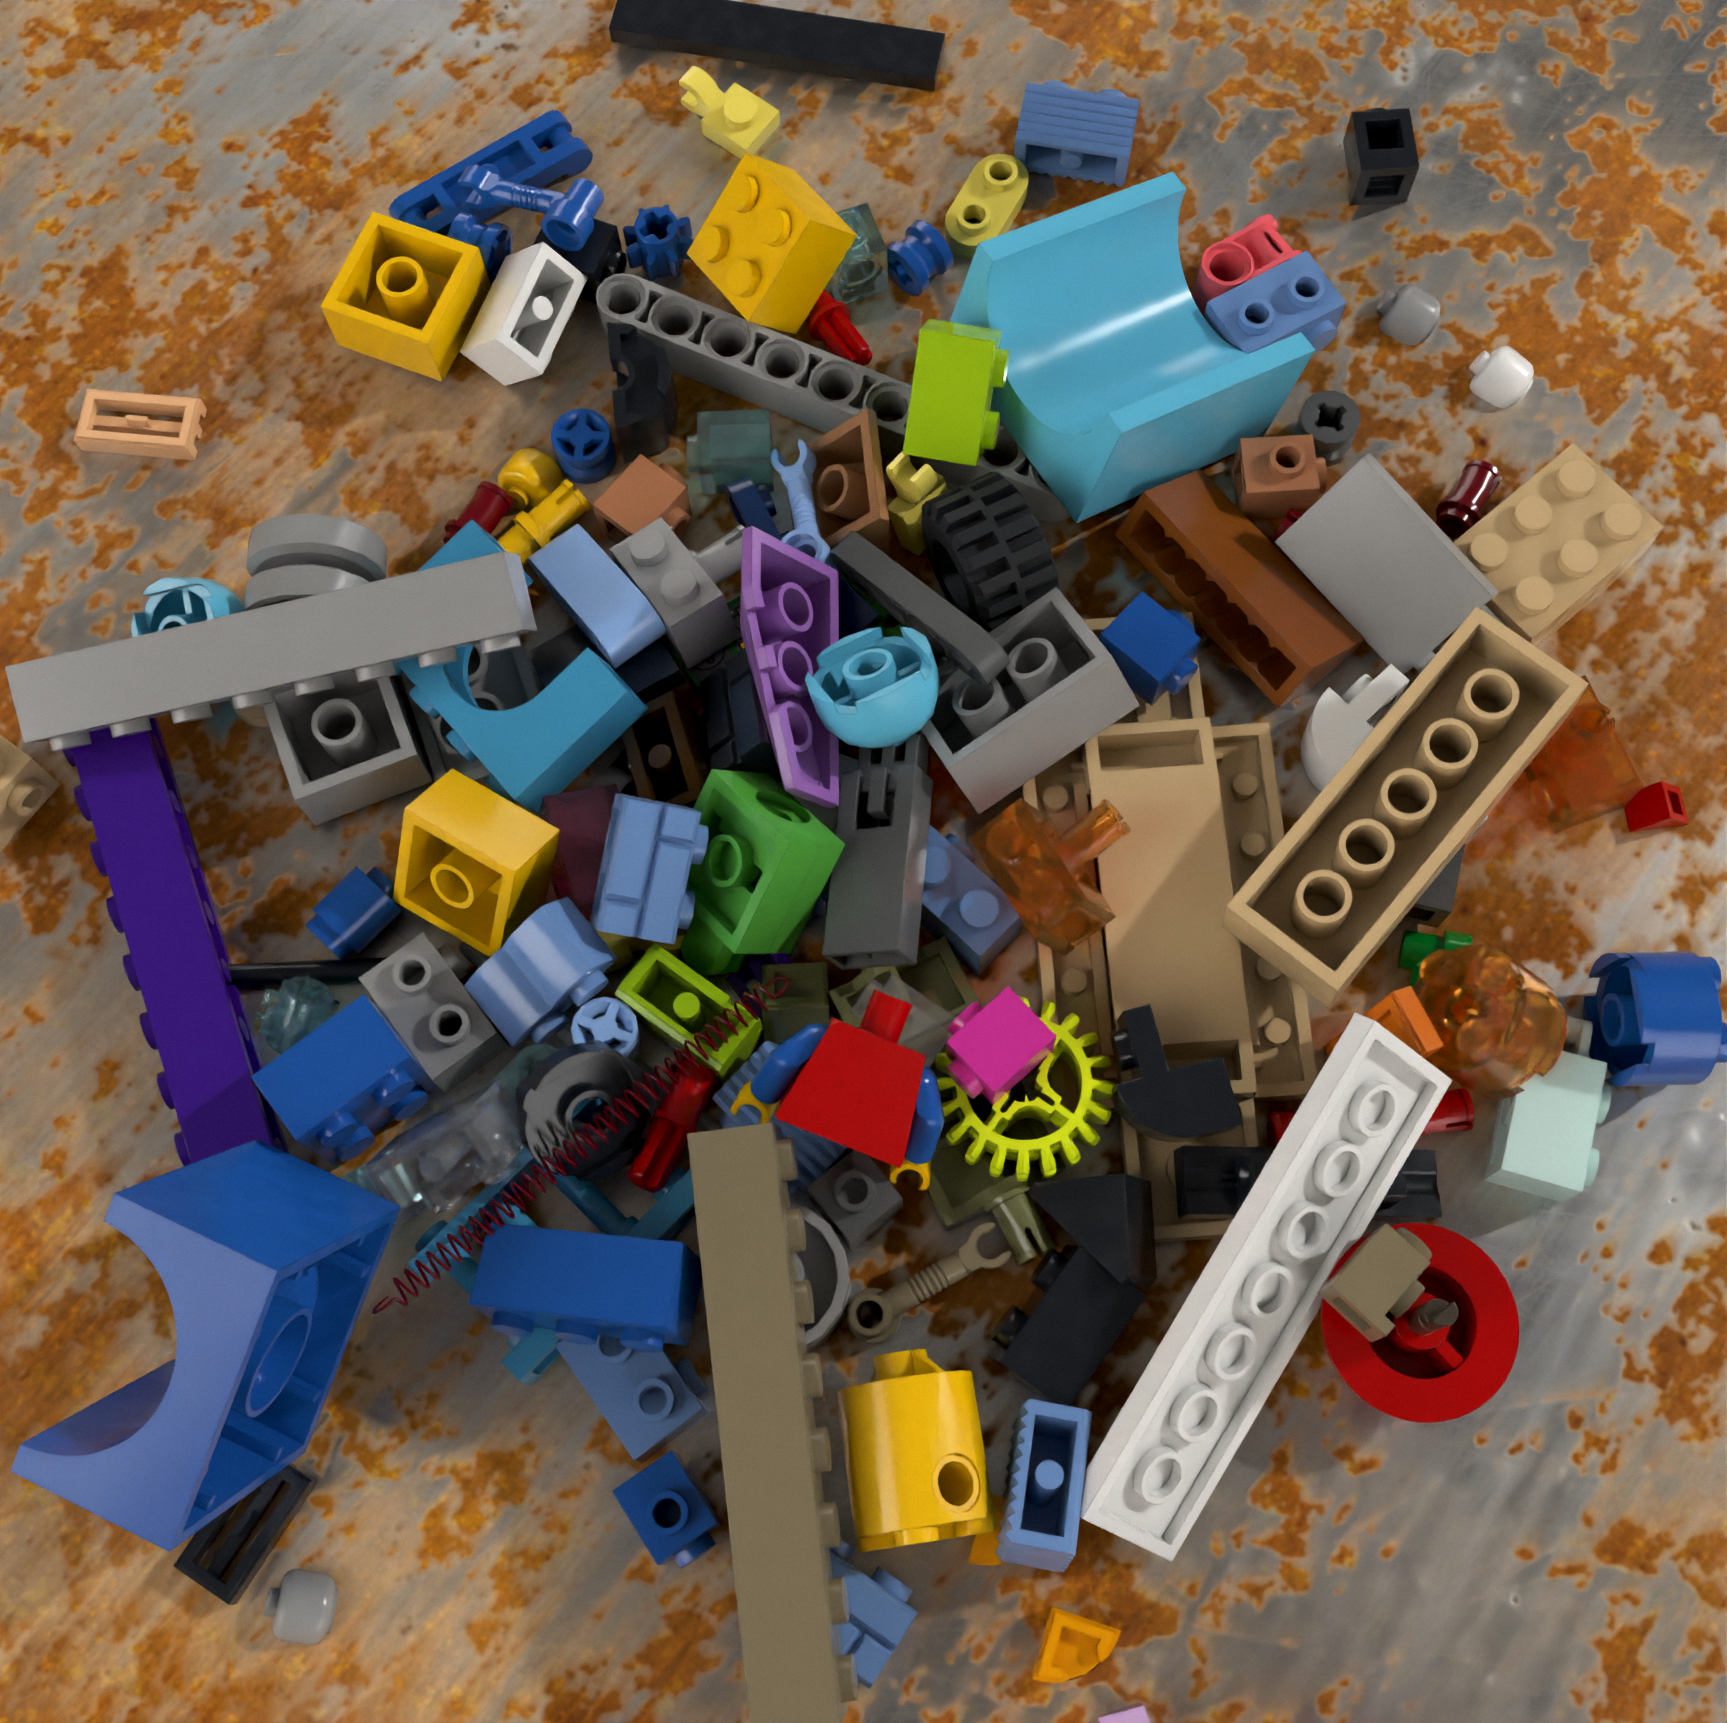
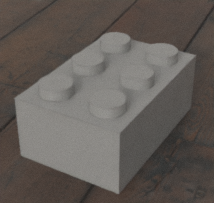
M1057 587L989 632L1005 651L1010 663L986 687L974 681L949 660L938 667L940 689L933 715L921 730L978 814L1140 706L1112 655Z

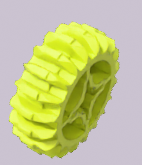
M1020 997L1030 1007L1028 998ZM1051 1001L1044 1003L1041 1016L1038 1018L1056 1035L1053 1051L1026 1075L1030 1078L1038 1068L1033 1092L1036 1097L1035 1100L1029 1101L1025 1095L1024 1102L1014 1100L1007 1110L1010 1089L993 1105L990 1116L983 1124L974 1113L967 1094L951 1077L937 1079L940 1097L952 1098V1100L942 1103L945 1122L959 1120L946 1134L947 1142L954 1146L970 1137L973 1142L965 1154V1161L970 1165L977 1163L985 1151L993 1154L989 1170L991 1176L999 1177L1003 1172L1005 1159L1017 1161L1015 1173L1018 1181L1025 1182L1028 1180L1030 1171L1029 1161L1038 1160L1044 1177L1051 1178L1056 1173L1054 1153L1058 1152L1065 1163L1074 1167L1081 1159L1079 1150L1073 1143L1074 1139L1090 1148H1094L1098 1144L1100 1136L1086 1121L1095 1124H1108L1110 1120L1111 1110L1093 1101L1105 1100L1112 1096L1114 1083L1107 1080L1093 1079V1077L1102 1075L1109 1070L1111 1065L1110 1058L1103 1055L1087 1058L1086 1055L1098 1044V1036L1095 1032H1090L1076 1040L1072 1035L1077 1029L1080 1018L1074 1013L1066 1016L1060 1026L1053 1023L1055 1004ZM950 1033L947 1036V1040L952 1037ZM939 1053L935 1059V1066L943 1073L948 1074L946 1067L952 1061L946 1056V1053ZM1060 1056L1071 1068L1077 1083L1078 1104L1074 1113L1061 1104L1062 1097L1050 1087L1047 1079L1052 1072L1054 1063ZM1023 1118H1034L1046 1126L1052 1123L1059 1128L1050 1135L1033 1140H1017L1002 1136L1004 1131L1007 1132L1017 1120Z

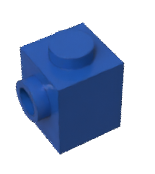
M1143 591L1100 634V642L1114 658L1129 687L1151 706L1167 690L1173 695L1179 693L1198 669V665L1193 661L1201 638L1195 634L1192 624L1178 611L1173 609L1165 610Z
M670 1450L612 1491L657 1565H666L675 1559L682 1569L716 1545L710 1533L720 1527L723 1522L678 1452Z

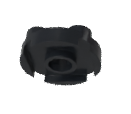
M590 1040L585 1043L570 1045L554 1052L544 1059L531 1075L521 1080L516 1088L515 1100L518 1106L517 1128L525 1148L544 1169L542 1156L548 1157L559 1167L553 1156L552 1148L559 1149L569 1158L562 1144L563 1139L570 1141L578 1149L579 1147L573 1138V1131L581 1133L589 1140L583 1129V1123L579 1119L572 1121V1113L576 1110L577 1104L586 1098L590 1101L600 1098L601 1104L593 1109V1116L597 1114L609 1123L603 1111L604 1106H608L618 1113L614 1105V1098L621 1099L629 1106L624 1096V1090H630L638 1096L634 1088V1081H639L648 1088L644 1079V1071L628 1056L600 1040ZM637 1085L649 1106V1109H645L633 1096L627 1093L639 1114V1118L635 1117L617 1101L629 1126L624 1125L614 1114L607 1110L619 1132L618 1134H615L597 1118L599 1125L608 1138V1143L604 1142L587 1127L598 1147V1151L593 1150L584 1140L576 1135L588 1159L581 1157L566 1143L578 1165L577 1168H574L556 1152L567 1172V1176H575L579 1181H594L610 1176L630 1163L637 1156L646 1141L641 1135L647 1126L648 1116L652 1119L654 1118L655 1099ZM593 1121L590 1125L593 1126L597 1131H599L595 1122ZM546 1161L549 1169L553 1174H561L550 1163Z

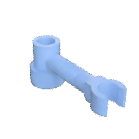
M799 439V459L793 465L788 466L786 459L774 448L771 455V463L781 475L782 481L787 488L795 530L786 534L781 541L838 570L832 562L829 545L821 538L811 488L813 483L812 474L815 471L817 462L815 454Z

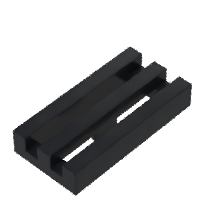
M290 1463L265 1482L207 1569L199 1563L241 1500L197 1531L174 1564V1567L228 1605L237 1604L318 1481L309 1474L301 1472L294 1464ZM287 1481L291 1484V1487L228 1581L225 1582L221 1579Z

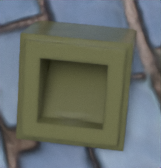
M827 962L762 965V987L773 996L785 987L786 981L779 979L768 987L765 985L777 977H787L789 979L787 989L775 999L770 998L762 991V1002L768 1009V1012H765L762 1008L765 1041L781 1044L808 1024L820 1023L827 1025L829 1021Z

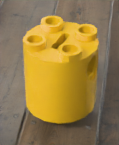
M926 1349L899 1351L872 1357L874 1374L869 1383L844 1388L835 1392L858 1553L997 1531L972 1371H944L927 1357Z

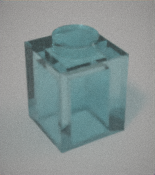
M769 409L697 412V435L687 436V462L689 472H699L703 494H725V484L745 475L751 479L754 485L763 482L769 492H774V467L771 463L773 435Z

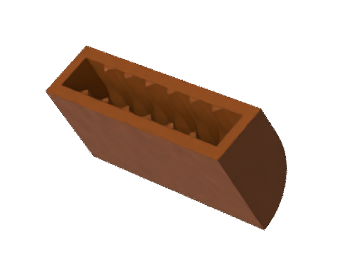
M1201 469L1144 491L1114 534L1187 612H1192L1193 619L1277 708L1295 700L1319 684L1337 669L1365 640Z

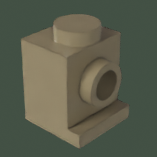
M1385 1223L1363 1241L1320 1289L1318 1294L1372 1343L1386 1337L1396 1326L1385 1314L1390 1312L1396 1319L1399 1318L1425 1290V1287L1417 1278L1431 1263L1429 1260L1432 1257V1253L1426 1244L1409 1230L1399 1227L1395 1231L1388 1223Z

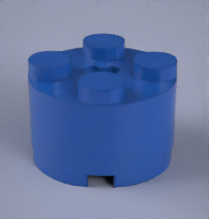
M1688 951L1606 953L1595 961L1588 978L1600 979L1596 996H1584L1583 1019L1591 1021L1593 1024L1589 1056L1591 1059L1608 1063L1607 1069L1612 1077L1604 1081L1610 1086L1696 1085L1703 1082L1710 1075L1716 1063L1727 1062V1024L1722 1022V1011L1718 993L1721 987V970L1714 958L1699 957L1695 953Z

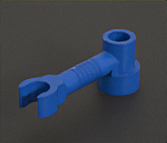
M469 165L457 181L458 185L473 188L465 202L471 208L485 210L487 207L496 208L500 205L545 214L541 221L544 234L556 246L568 251H578L583 248L594 229L593 218L604 202V195L601 189L595 183L584 178L575 179L568 191L561 193L504 181L501 176L491 173L482 166Z

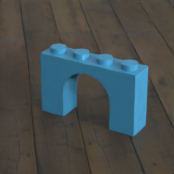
M471 519L418 571L506 550L495 538ZM524 571V576L528 587L533 582V580ZM474 645L456 649L459 660L447 664L420 668L418 658L394 663L396 676L399 677L404 672L414 683L415 686L409 691L412 699L433 719H437L441 715L452 727V730L446 737L456 750L472 763L479 759L490 771V774L484 779L487 786L493 792L512 803L519 802L538 814L649 709L617 672L588 647L533 699L518 707L500 711L481 709L471 693L468 681V664Z

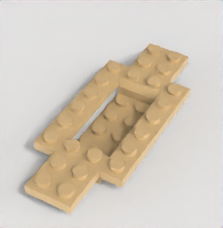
M1192 612L1181 613L1194 627ZM1116 617L1084 619L1083 621L1099 639L1100 634ZM1197 651L1193 662L1198 665V669L1179 693L1173 695L1167 690L1151 706L1132 690L1140 706L1021 786L1041 1005L1043 1006L1047 1001L1055 1004L1052 1022L1060 1026L1066 1016L1074 1013L1080 1018L1077 1029L1072 1035L1076 1040L1086 1033H1096L1099 1038L1098 1044L1086 1057L1108 1056L1111 1065L1108 1071L1093 1077V1079L1107 1080L1115 1085L1133 1080L1131 1070L1122 1072L1119 1070L1110 1039L1112 1023L1087 794H1090L1115 1031L1119 1030L1116 1020L1123 1011L1150 1004L1169 1070L1223 1057L1242 1120V1125L1227 1132L1187 1142H1164L1150 1138L1130 1126L1119 1114L1111 1098L1093 1100L1106 1106L1112 1113L1118 1112L1124 1173L1151 1181L1155 1243L1223 1238L1233 1219L1178 1218L1173 1150L1181 1146L1259 1147L1254 1103L1304 1099L1317 1078L1306 991L1222 927L1226 905L1285 835L1269 722L1211 726L1210 717L1205 718ZM1060 1056L1054 1063L1052 1072L1048 1076L1049 1085L1062 1097L1061 1104L1074 1113L1078 1104L1077 1083L1071 1068Z

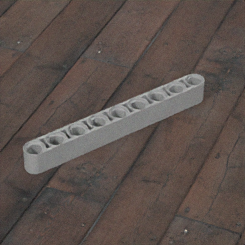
M627 273L614 274L606 278L598 286L596 301L604 335L607 340V322L632 324L637 327L638 334L653 340L658 347L661 344L665 348L672 371L824 433L832 431L868 408L876 412L881 456L894 460L903 451L912 385L769 328L748 322L746 319L636 275ZM632 310V312L628 314H619L623 311ZM676 331H685L682 335H669ZM726 352H738V353H739V354H737V355H735V356H732V357H724V356H721V355L725 354ZM785 372L793 374L788 378L782 379L773 377ZM832 394H843L847 396L841 400H831L826 398ZM887 415H894L901 418L895 422H886L880 420L881 417ZM1001 421L999 422L994 450L984 448L977 466L909 455L910 461L916 470H919L926 463L936 473L942 475L945 482L958 487L985 474L996 471L1017 488L1037 519L1053 523L1070 517L1052 490L1042 484L1045 481ZM1001 458L1006 459L1010 464L999 467L987 461Z

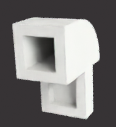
M1392 664L1375 679L1367 673L1364 674L1347 690L1342 698L1330 687L1319 698L1302 735L1301 759L1308 778L1320 793L1373 731V725L1398 701L1410 680Z

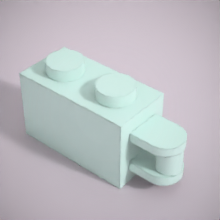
M1544 1009L1538 1018L1533 1041H1527L1509 1056L1484 1181L1562 1203L1582 1193L1583 1188H1589L1592 1185L1599 1165V1150L1591 1148L1596 1124H1602L1606 1118L1611 1102L1612 1090L1610 1086L1604 1085L1608 1063L1588 1058L1593 1031L1591 1021ZM1553 1039L1570 1043L1568 1052L1552 1048Z

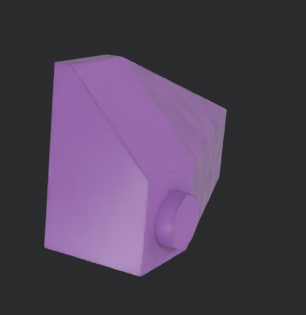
M751 526L743 530L740 631L784 790L830 809L839 806V738L827 730L820 720L806 685L805 677L807 672L812 677L819 670L816 661L817 656L824 649L839 641V571Z

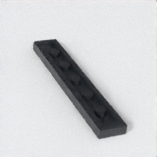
M617 0L609 26L612 42L935 92L945 48V33L732 0Z

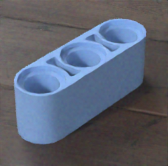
M576 523L527 558L532 569L549 593L614 668L619 667L667 633L665 625L647 598L579 524Z

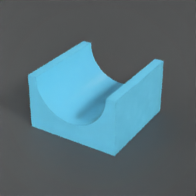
M1173 171L978 243L950 322L1002 330L1000 349L1010 350L1009 365L1004 388L993 387L990 408L995 412H1000L1001 423L1075 523L1139 496L1146 490L1179 478L1235 453L1240 438L1263 437L1316 351L1303 333L1299 332L1248 354L1227 343L1208 324L1190 293L1181 265L1178 246V219L1186 187Z

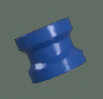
M467 211L461 212L456 216L447 235L449 238L479 248L490 282H494L505 257L511 254L513 236L508 225L499 222H493L490 225L483 224L477 215Z
M916 220L906 229L905 238L901 242L892 241L881 251V260L888 275L899 288L911 296H919L929 287V278L934 274L943 275L954 265V257L946 240L938 230L923 220Z
M580 408L570 410L558 418L551 431V440L563 474L573 482L581 484L597 483L606 478L614 469L617 458L611 430L604 416L595 410ZM592 445L593 449L585 454V449Z

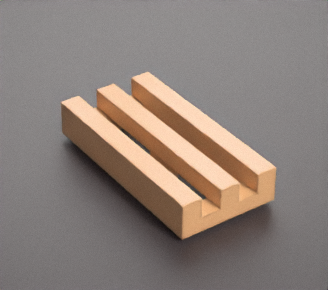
M86 389L74 442L81 451L195 461L198 450L194 442L201 438L202 428L199 425V420L205 419L207 408L199 398ZM97 410L183 417V421L150 420L147 416L126 415L125 417L96 415Z

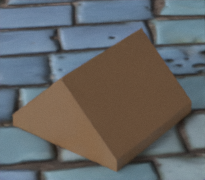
M867 408L808 445L815 454L817 461L815 471L812 474L813 483L811 488L821 538L829 545L831 550L851 531H854L890 557L889 517L877 417L875 411ZM800 451L786 459L788 466L797 462ZM792 518V527H793V530H795V528H794V523H793V518Z

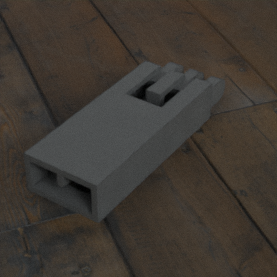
M923 734L913 735L906 741V751L904 743L897 747L895 745L883 747V750L882 748L860 747L858 770L842 772L836 836L845 843V846L831 872L822 953L824 957L840 969L917 964L933 780L927 775L929 746ZM895 798L892 826L880 827V819H888L891 815V810L885 806L886 799Z

